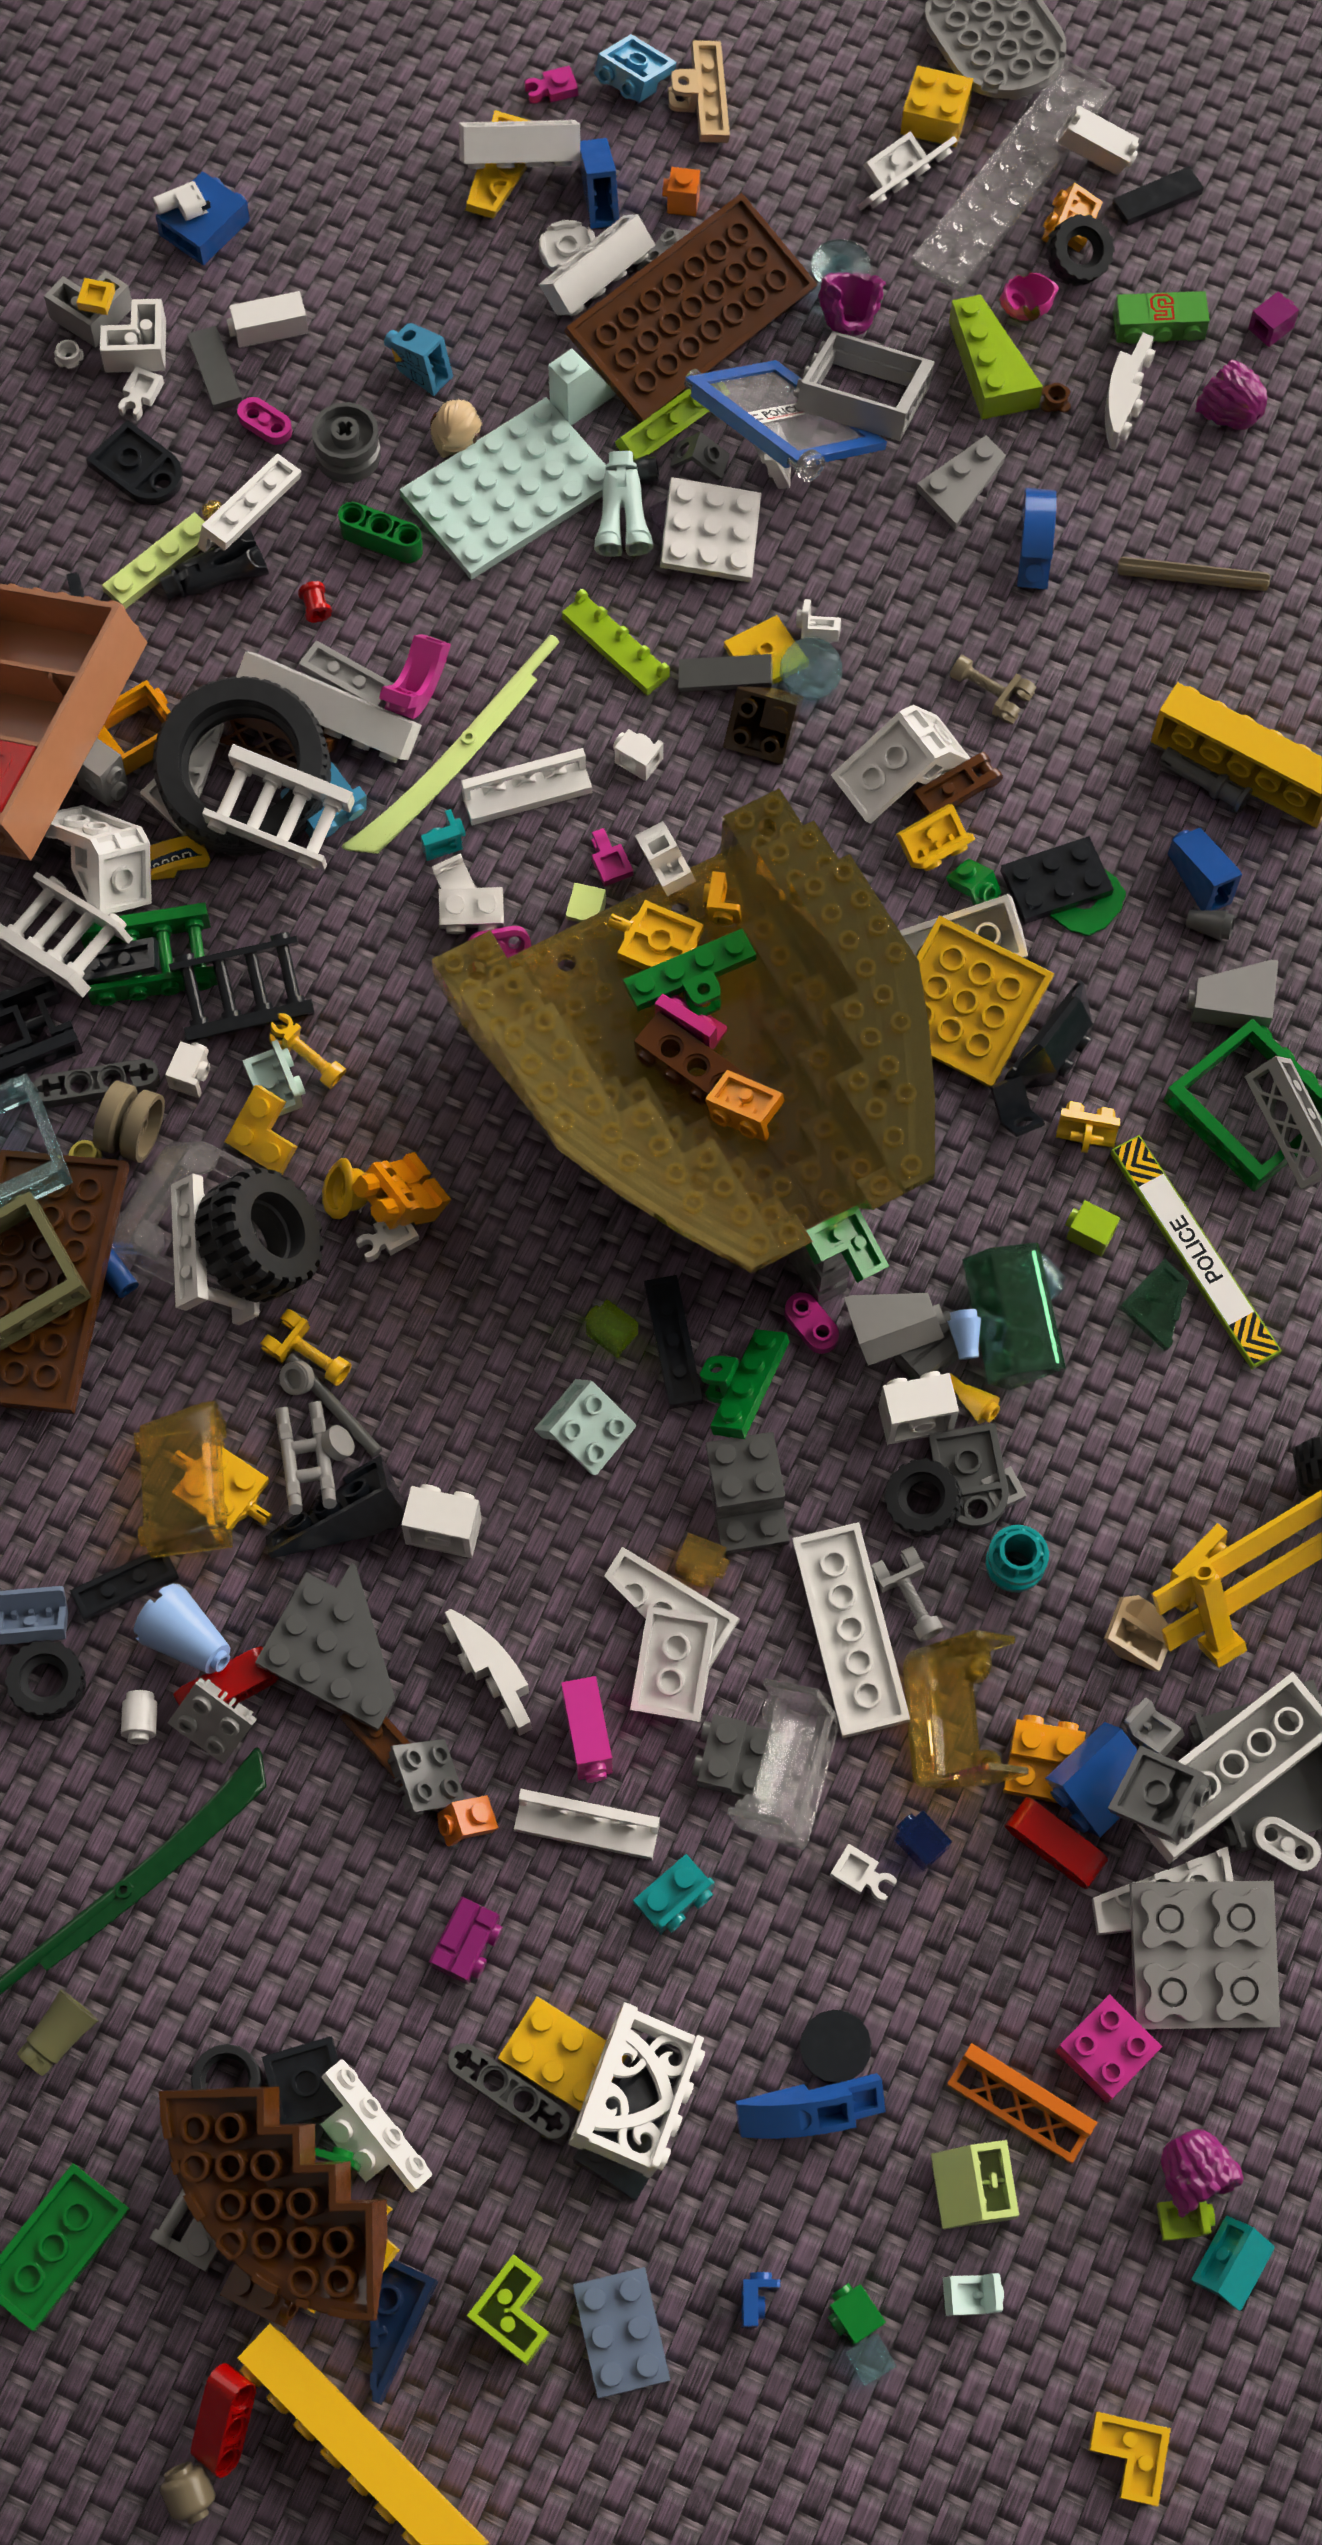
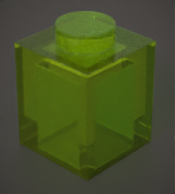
M608 1299L600 1307L595 1305L585 1318L587 1322L586 1335L616 1358L622 1354L638 1335V1322Z

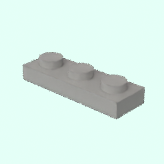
M317 640L299 662L300 670L310 676L379 707H382L386 702L379 699L382 687L394 684Z

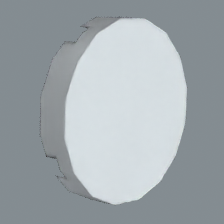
M562 220L552 223L539 238L540 258L546 267L551 271H556L596 237L589 227L587 229L582 226V223L575 220Z

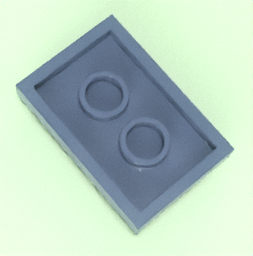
M645 2267L573 2284L597 2398L600 2399L669 2382L670 2376Z

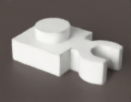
M135 366L123 388L125 398L118 405L120 415L124 416L128 409L133 408V418L135 421H139L143 415V404L152 406L164 385L163 376Z
M377 1222L373 1224L376 1234H363L357 1238L356 1244L358 1248L367 1244L373 1246L371 1251L364 1254L366 1261L372 1262L379 1257L381 1250L386 1248L391 1256L418 1241L419 1235L411 1223L406 1226L399 1224L397 1228L389 1229L385 1222Z
M850 1844L847 1845L830 1873V1877L859 1895L865 1886L871 1889L872 1896L880 1902H885L888 1896L880 1892L878 1885L882 1882H887L894 1887L897 1883V1879L889 1873H876L875 1869L879 1862Z

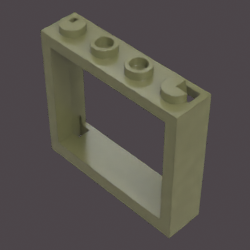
M30 1191L24 1195L21 1194L13 1197L8 1204L0 1208V1234L32 1216L67 1280L0 1319V1351L91 1298L88 1289L41 1205Z

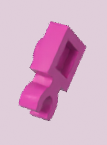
M570 65L542 72V80L529 78L524 81L525 91L535 90L534 92H529V102L532 104L540 102L546 96H549L550 102L578 96V86Z

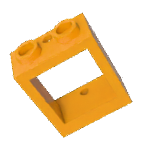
M148 680L118 697L97 737L121 755L126 775L153 760L154 745L158 741L156 738L158 734L124 753L108 729L148 705L162 723L166 721V716L171 712L166 706L168 702L163 692L158 687L154 689Z

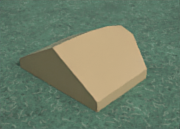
M1141 1596L1120 1597L1104 1640L1118 1657L1158 1672L1161 1670L1168 1651L1165 1646L1162 1629L1170 1625V1623H1167L1162 1615L1160 1616L1156 1611L1155 1605Z

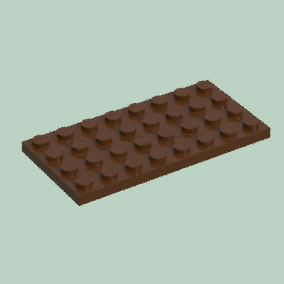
M741 192L565 328L564 332L639 423H641L692 386V384L685 380L687 376L709 373L815 290L818 284Z
M12 1150L0 1151V1208L8 1204L13 1197L21 1194L24 1195L30 1191L41 1205L91 1295V1298L0 1351V1407L75 1414L130 1168L127 1161ZM32 1216L0 1234L1 1319L67 1280Z

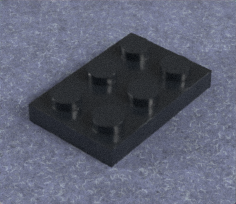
M1090 836L1003 864L1000 869L1024 924L1111 896L1114 891Z

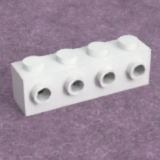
M575 120L459 123L460 160L464 164H468V168L471 169L485 168V163H497L499 168H513L514 163L526 162L527 167H542L543 162H554L555 166L562 167L572 166V161H580V124Z
M638 214L623 215L543 280L539 286L556 315H577L585 308L584 303L589 299L599 297L606 291V285L611 281L615 282L623 278L627 274L626 269L645 260L648 257L647 252L655 246V243Z

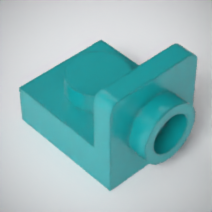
M451 809L444 811L447 827L433 828L426 834L421 835L422 849L427 861L463 849L461 837L466 836L461 819L454 818Z

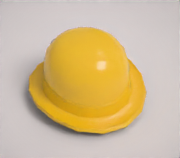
M341 1158L334 1163L325 1178L322 1189V1204L326 1213L333 1219L344 1218L350 1211L359 1210L368 1201L366 1197H358L352 1190L353 1183L365 1172L352 1168L347 1158Z

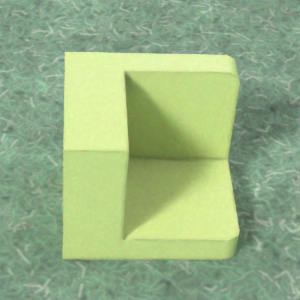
M574 883L566 918L586 924L602 918L606 906V889Z

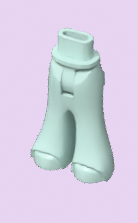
M631 451L610 452L609 463L605 466L602 517L594 543V550L602 556L622 555L621 508H625V544L627 555H644L653 548L652 537L643 512L637 464L633 462V452Z

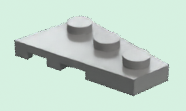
M985 435L919 481L916 490L956 531L964 515L976 503L979 494L989 485L1004 464L1006 455Z

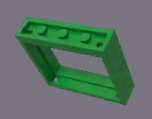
M1252 1018L1168 1087L1163 1101L1255 1192L1288 1164L1282 1150L1278 1151L1261 1165L1187 1089L1247 1040L1268 1061L1275 1056L1290 1058L1316 1109L1321 1114L1322 1086L1311 1071L1304 1070L1296 1062L1293 1053L1289 1049L1281 1047L1273 1039L1267 1027L1259 1025ZM1301 1133L1289 1142L1291 1148L1300 1149L1303 1137Z

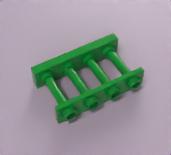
M206 902L119 916L127 924L124 929L133 938L131 941L154 937L159 942L161 974L144 977L140 975L125 980L89 985L91 989L87 993L91 1004L109 1006L116 1001L129 999L141 1001L148 996L160 994L172 996L180 991H184L185 987L181 971H170L169 964L173 963L169 936L182 932L188 933L191 953H194V958L205 956L201 931L211 928ZM93 923L81 937L84 948L101 931V926ZM114 935L104 947L108 944L126 942ZM213 966L194 968L199 991L218 985Z

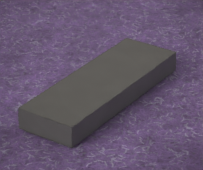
M212 326L187 333L214 411L240 404L243 401L217 327Z
M771 654L679 659L680 692L737 689V687L768 688L772 687L773 658Z

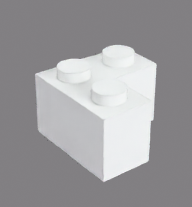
M162 299L131 300V325H101L100 353L105 373L133 372L135 366L147 371H165L166 318Z

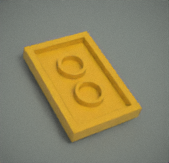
M537 1996L502 2050L498 2060L580 2112L606 2040ZM628 2055L622 2056L623 2064L626 2061Z

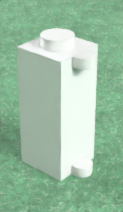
M1077 105L1067 118L1057 143L1118 176L1125 167L1130 168L1138 154L1135 150L1137 149L1139 138Z
M300 291L229 306L232 318L226 319L230 337L236 336L239 348L309 334Z

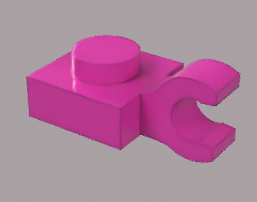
M604 828L592 832L594 839H591L597 852L592 855V862L603 886L605 887L633 876L634 870L622 845L618 844L612 847Z

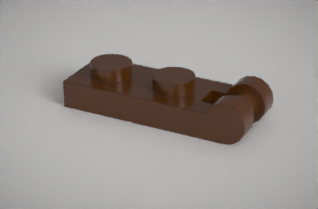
M981 752L915 790L913 798L928 816L947 804H953L955 807L984 789L996 786L1003 779V775L998 768L991 766V759L985 752ZM975 771H980L982 776L978 777Z

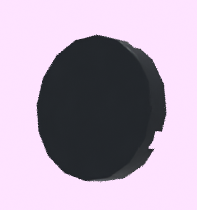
M833 2009L819 2013L808 2022L801 2034L799 2050L803 2064L812 2075L825 2083L836 2084L854 2079L863 2072L870 2060L872 2042L868 2029L859 2018L847 2011Z

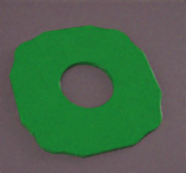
M1105 869L1114 888L1111 896L1097 900L1095 905L1088 909L1075 907L1050 917L1070 932L1091 936L1098 931L1104 930L1120 913L1126 897L1125 889L1121 886L1117 877Z

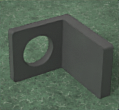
M700 431L677 443L670 467L675 469L687 462L693 461L715 479L719 480L723 477L730 454ZM689 445L687 452L680 458L683 450Z

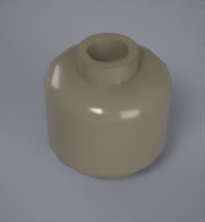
M187 2461L173 2467L163 2475L165 2480L159 2490L166 2508L174 2520L187 2519L188 2524H192L209 2514L207 2508L214 2502L216 2494L207 2472L202 2466L192 2465L191 2461Z

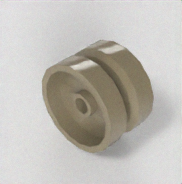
M116 1080L105 1093L95 1119L93 1129V1145L95 1149L112 1154L120 1149L123 1158L142 1163L151 1152L161 1128L165 1108L163 1095L149 1090H143L138 1094L136 1086Z

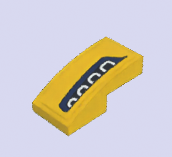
M188 836L177 837L150 845L151 880L174 878L178 870L207 867L210 862L204 844L199 845Z

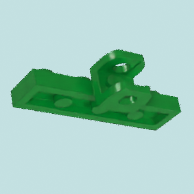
M743 928L629 976L623 979V985L637 1012L655 1005V1002L662 993L669 998L682 993V997L690 1011L698 1016L700 1014L708 1016L721 1009V988L717 977L757 961V954ZM711 1002L709 1006L701 1007L702 1005Z
M756 1329L740 1364L735 1357L711 1356L707 1358L700 1372V1377L704 1383L710 1384L705 1392L707 1400L720 1404L710 1425L713 1435L745 1439L788 1347L789 1338L787 1333ZM716 1367H721V1368H722V1370L719 1371V1372H716V1373L711 1372V1370H712L713 1368H716Z

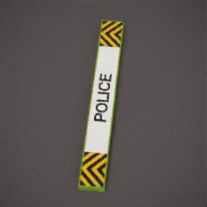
M1138 1135L1113 1148L1110 1153L1251 1370L1280 1355L1282 1350L1141 1136Z

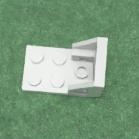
M912 705L899 711L835 770L831 776L864 820L872 823L916 782L926 785L967 761L970 757L937 715Z
M84 805L58 810L45 837L62 840L65 845L71 846V869L87 903L107 915L112 912L117 913L152 904L150 841L143 828Z

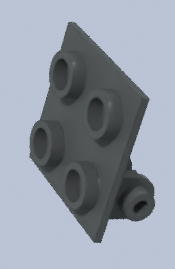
M445 1739L390 1747V1758L387 1761L391 1766L394 1778H396L394 1779L395 1784H403L397 1791L398 1794L406 1793L401 1798L405 1807L404 1812L409 1814L411 1819L423 1816L424 1811L444 1809L452 1802L466 1800Z

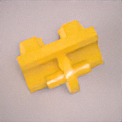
M1069 1101L1066 1108L1061 1110L1056 1138L1081 1142V1152L1088 1153L1090 1144L1114 1148L1120 1126V1118L1115 1117V1110L1112 1108L1101 1107L1097 1109L1096 1114L1084 1112V1106L1081 1103Z

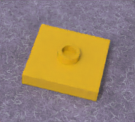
M777 615L724 641V649L729 656L771 654L773 658L772 685L808 668L809 661Z

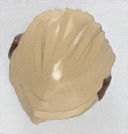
M450 400L443 403L439 411L433 414L430 421L431 438L441 457L446 458L450 455H455L476 443L480 435L482 422L479 415H477L475 407L465 400Z

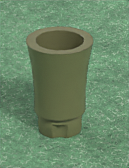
M60 1989L50 2008L26 2038L28 2042L20 2048L17 2055L26 2065L41 2076H44L50 2070L53 2063L57 2064L65 2053L99 2020L71 1995Z

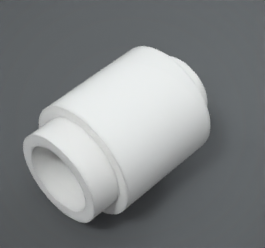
M132 1690L126 1693V1699L122 1701L121 1736L127 1738L131 1744H146L149 1742V1739L156 1736L157 1701L154 1700L153 1692Z

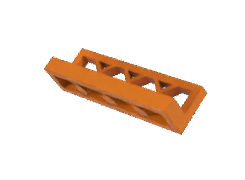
M972 2043L947 2083V2086L1070 2164H1073L1086 2139L1091 2135L1098 2123ZM966 2065L980 2072L984 2087L970 2090L957 2082ZM987 2077L998 2084L989 2085ZM1003 2087L1012 2093L1015 2107L1001 2110L995 2106L990 2090ZM985 2092L987 2100L979 2096L977 2093ZM1018 2097L1028 2102V2104L1020 2105ZM1036 2107L1042 2111L1046 2127L1031 2129L1025 2125L1022 2110ZM1017 2112L1018 2120L1008 2113ZM1050 2117L1058 2121L1059 2124L1052 2125ZM1067 2127L1079 2134L1070 2153L1056 2144L1053 2130ZM1048 2131L1050 2140L1039 2133Z

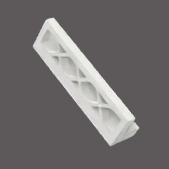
M277 453L202 524L198 548L206 552L216 544L223 550H226L300 479L302 471Z
M583 748L461 780L463 801L471 825L592 793V785L586 770V756Z
M521 1789L514 1832L652 1860L660 1818Z

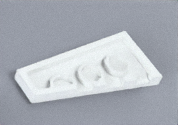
M624 1547L620 1549L604 1575L645 1619L648 1606L718 1618L709 1670L740 1621V1618Z

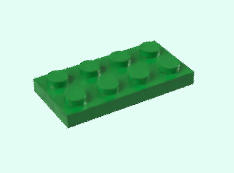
M72 2163L0 2254V2305L29 2329L36 2332L131 2209Z

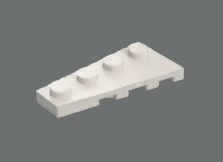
M1228 1846L1204 1857H1198L1183 1865L1164 1870L1133 1883L1234 1881ZM1129 1884L1093 1897L1092 1906L1097 1935L1131 1932Z

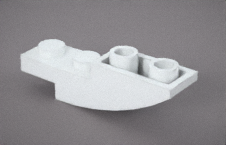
M1145 333L1141 335L1132 355L1120 351L1112 372L1105 406L1106 436L1109 448L1112 450H1116L1120 440L1126 441L1132 424L1129 422L1132 417H1138L1144 403L1143 400H1140L1142 390L1140 385L1144 377V373L1141 372L1144 367H1150L1155 355V350L1151 349L1154 337Z
M663 821L635 835L639 846L667 896L680 892L688 885L696 882L675 840Z
M452 1609L446 1611L447 1623L442 1626L450 1643L457 1642L462 1651L457 1656L465 1673L472 1672L476 1681L488 1675L490 1676L485 1679L493 1698L500 1696L505 1706L500 1711L509 1729L515 1727L519 1736L532 1730L531 1721L519 1699L529 1693L528 1684L512 1658L482 1627Z

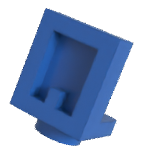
M751 2272L750 2279L742 2280L741 2328H757L758 2319H765V2296H758V2290H778L780 2288V2279H772V2273Z

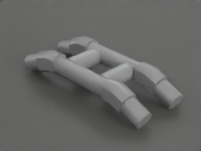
M321 1401L308 1403L314 1437L310 1439L294 1441L288 1407L275 1409L289 1512L293 1515L300 1514L303 1509L301 1483L320 1480L323 1506L327 1509H332L337 1504L331 1459L324 1451L321 1443V1436L326 1431ZM316 1451L318 1467L297 1470L295 1455Z

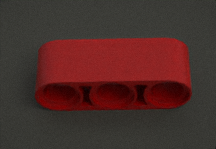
M262 1646L250 1649L231 1659L227 1666L219 1672L205 1673L200 1676L205 1681L211 1680L214 1685L221 1689L217 1697L220 1698L225 1691L228 1693L223 1700L225 1703L229 1704L233 1698L237 1699L232 1707L268 1688L279 1679L255 1665L258 1656L264 1648ZM200 1677L183 1685L174 1692L173 1696L178 1706H180Z
M1026 1797L1005 1824V1828L1016 1839L1084 1889H1088L1108 1862L1106 1855L1096 1846L1031 1798Z
M227 2363L216 2367L207 2379L190 2451L196 2460L218 2478L229 2475L239 2463L256 2395L255 2385Z

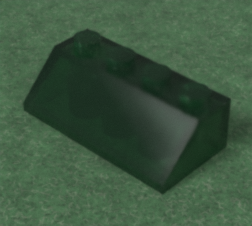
M1026 1243L993 1247L962 1259L972 1309H976L977 1317H981L979 1342L988 1384L1013 1390L1066 1369L1039 1244Z

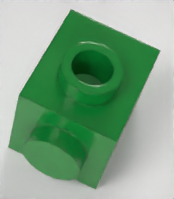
M848 2283L831 2295L835 2302L828 2307L832 2314L827 2318L839 2336L845 2333L853 2346L886 2323L861 2284L853 2289L850 2283Z

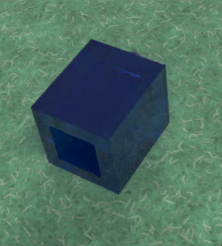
M924 1810L916 1817L910 1813L896 1827L900 1832L897 1833L895 1841L923 1872L940 1858L952 1844L949 1837Z

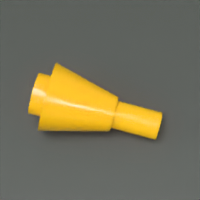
M950 1373L954 1393L958 1395L960 1401L977 1423L991 1422L1000 1411V1406L998 1405L1000 1398L969 1384L966 1385Z

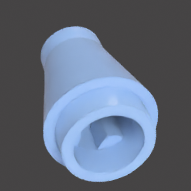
M964 1309L950 1312V1320L947 1322L958 1351L959 1360L978 1358L981 1317H977V1310Z

